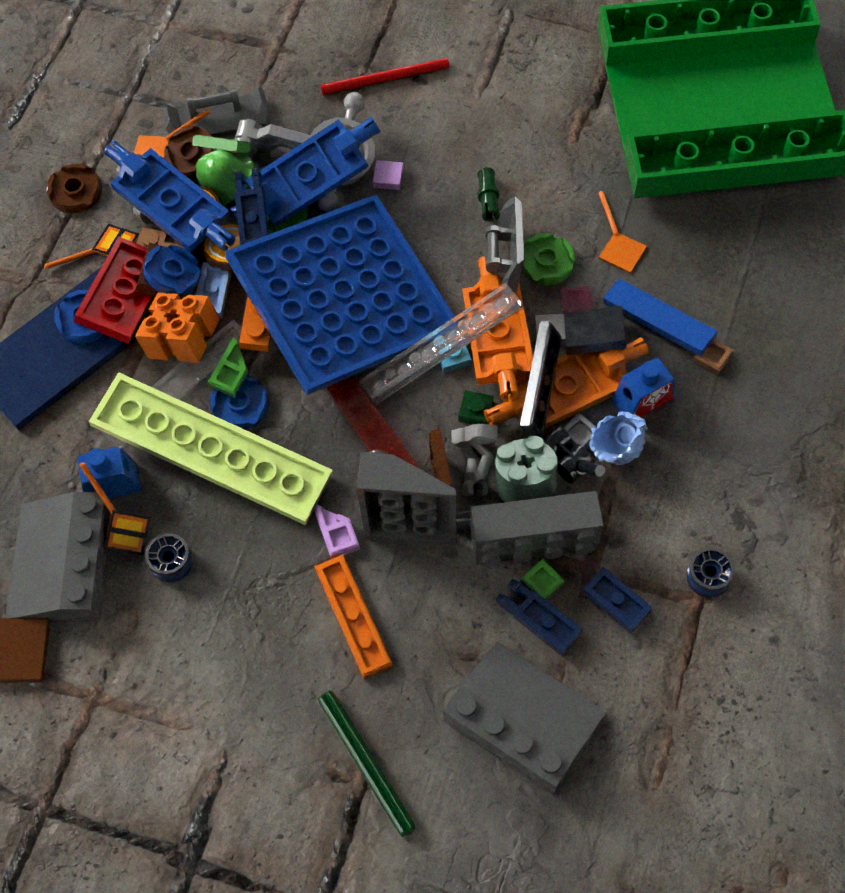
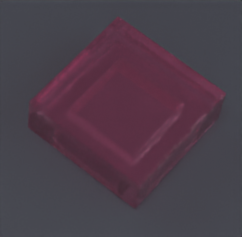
M589 286L560 288L562 314L564 312L592 309Z

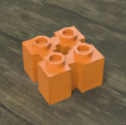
M158 292L149 308L152 316L144 318L135 335L148 359L169 360L171 355H175L180 362L199 363L207 347L204 338L205 336L212 337L220 320L208 296L187 295L181 300L178 294Z

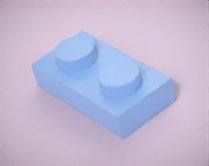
M203 262L196 295L208 296L219 318L222 319L232 271H222L220 267L214 266L215 268H213L208 263Z

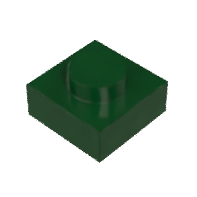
M465 390L458 421L470 424H488L484 410L492 408L494 396Z

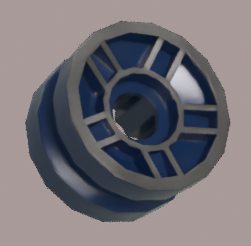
M170 533L162 534L154 538L147 546L145 553L146 563L154 576L159 580L169 583L176 582L186 577L190 572L193 564L192 553L184 539L180 536ZM171 554L174 559L171 562H166L167 555Z
M716 548L702 549L692 557L686 573L687 582L690 588L698 595L717 597L728 589L734 575V564L730 556L722 550ZM705 570L709 572L715 571L716 573L714 577H709L706 575Z

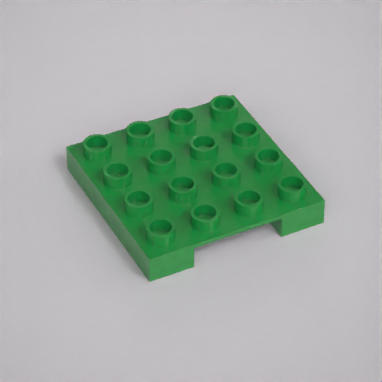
M654 0L600 6L597 31L634 199L845 176V110L835 111L815 45L821 23L814 0Z

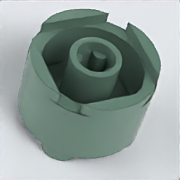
M530 436L527 439L514 440L501 445L497 449L495 459L496 488L498 495L504 502L552 497V494L557 489V456L554 450L544 443L541 437Z

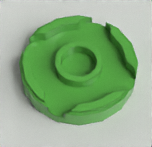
M549 233L537 234L527 239L524 243V260L521 272L525 278L535 284L544 286L556 285L566 280L572 273L575 262L573 248L562 237L559 239L554 237V234Z

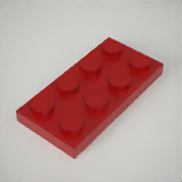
M118 236L74 316L75 323L127 344L130 343L153 298L151 295L135 290L147 251L146 247Z

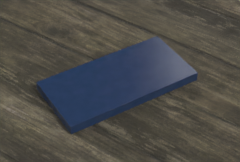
M101 268L0 343V411L18 431L136 341L135 335L142 321L150 316L145 312L129 344L105 334L100 339L90 343L77 344L65 339L59 333L54 321V312L57 305L60 306L63 298L72 292L89 290Z

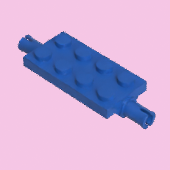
M369 117L368 120L351 131L350 129L346 130L338 119L260 170L265 191L267 215L276 227L369 167L359 149L362 143L381 132L372 117ZM251 176L248 179H246V181L248 182L251 189H253V181ZM234 206L230 209L237 219L236 206Z
M115 140L110 142L115 148L109 144L105 147L104 154L120 166L119 175L110 182L112 189L191 253L206 238L213 241L223 251L229 249L225 245L226 243L230 247L234 244L235 236L221 227L230 218L229 210L152 148L141 155L133 152L130 153Z

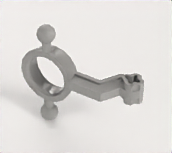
M358 92L347 94L344 99V106L347 110L345 118L336 117L325 120L314 128L311 135L273 124L263 127L252 119L240 120L234 140L251 143L250 153H256L257 149L269 152L279 147L292 150L338 119L346 130L350 129L351 131L360 125L355 119L357 113L363 110L365 100ZM372 137L361 144L364 158L369 167L343 183L342 186L355 183L369 171L375 156V145ZM336 189L316 201L321 210L330 212L338 205V198L335 194Z

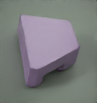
M316 504L314 512L330 558L333 559L342 554L345 555L360 550L350 518L334 514Z

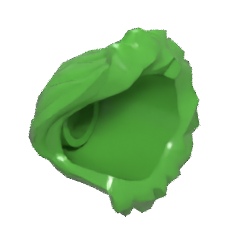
M215 149L198 159L195 166L196 177L200 185L216 193L225 206L227 203L235 202V172L242 171L246 180L251 177L255 164L247 153H232L227 150ZM246 181V184H245V185H246V190H248V189H249V184H248V182Z

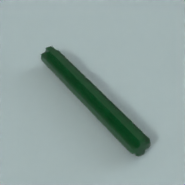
M325 692L318 698L320 706L401 837L407 836L415 830V823L334 692Z

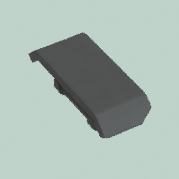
M258 87L248 95L238 96L237 89H231L229 92L194 99L193 97L186 98L188 107L177 109L167 105L162 109L165 128L168 134L204 110L209 109L210 114L195 123L194 126L206 129L213 137L235 134L240 120L252 119L263 126L268 115L264 90Z
M515 196L507 200L502 208L499 226L491 225L485 230V237L487 239L486 270L489 273H506L500 290V294L504 298L511 296L517 291L524 260L522 202ZM499 240L509 241V260L499 258Z

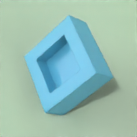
M462 336L435 343V351L443 373L471 366V358Z

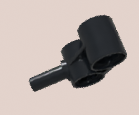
M554 425L543 435L544 443L549 445L557 456V472L566 482L573 484L585 474L597 477L604 475L605 467L595 463L593 456L584 446L576 444L573 448H570L573 445V440L569 433L560 425Z

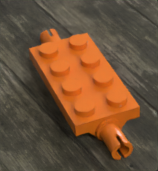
M485 256L478 260L481 276L479 282L474 287L462 288L477 385L499 383L501 400L509 402V391L512 401H515L520 396L516 380L529 378L533 361L520 284L518 283L517 291L514 294L504 298L500 294L503 279L498 274L489 273L486 270Z
M639 337L626 344L625 349L575 355L565 354L559 357L545 429L613 397L621 378L627 374V363L648 355L647 344L641 345L644 340ZM529 378L516 380L520 394L517 400L512 401L511 394L508 391L509 402H503L484 410L487 422L491 421L489 425H498L513 417L521 422Z

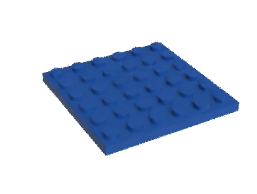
M377 195L226 251L225 258L306 395L459 331L460 323Z

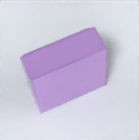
M376 160L373 188L400 190L404 169L403 163Z

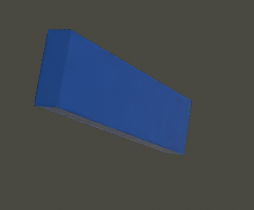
M620 278L603 297V304L608 307L622 306L623 315L700 357L717 337V330Z

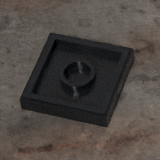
M622 306L564 312L567 355L626 348Z

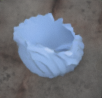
M621 411L617 417L606 416L598 422L597 428H591L593 435L590 439V448L595 453V456L598 457L599 462L605 460L615 465H623L639 457L644 449L643 445L646 443L645 430L648 427L645 420L635 414Z

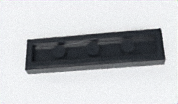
M542 321L539 325L520 427L529 437L539 436L543 438L562 336L550 321Z

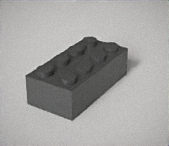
M597 491L471 507L470 532L475 565L483 564L486 567H493L501 564L503 561L514 560L516 563L530 561L534 557L545 556L547 559L561 557L565 553L576 552L578 555L592 553L599 547L603 521Z

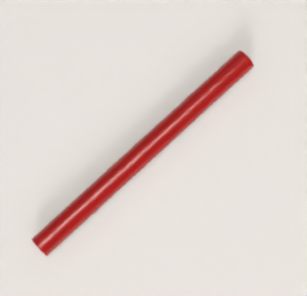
M442 58L320 85L322 95L447 69L450 67L448 58Z

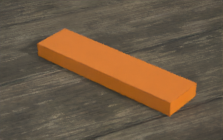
M343 554L314 566L363 679L365 680L392 668L393 663Z

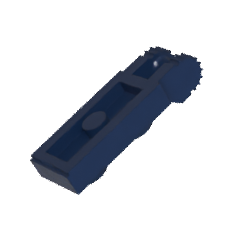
M259 168L252 169L253 189L246 190V180L242 171L235 172L236 192L234 194L240 245L270 234L265 191Z
M512 579L508 584L509 589L524 600V602L519 606L508 596L500 593L495 598L497 603L563 657L583 634V629L534 590L530 591L523 584Z

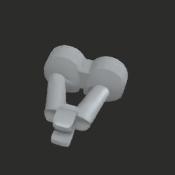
M473 424L451 431V443L460 447L468 459L462 486V492L465 496L473 495L474 484L477 487L478 497H484L488 493L486 477L495 455L482 445L498 440V426ZM472 448H475L481 455H483L481 460Z

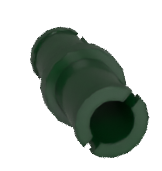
M485 167L483 168L484 177L481 169L477 173L480 188L477 195L482 206L483 220L492 222L494 221L493 213L496 220L500 217L498 209L500 194L495 184V171L492 168Z

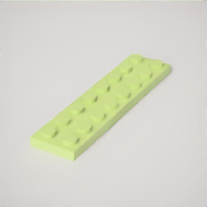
M119 372L89 420L91 427L303 525L307 524L315 505L318 503L333 474V470Z

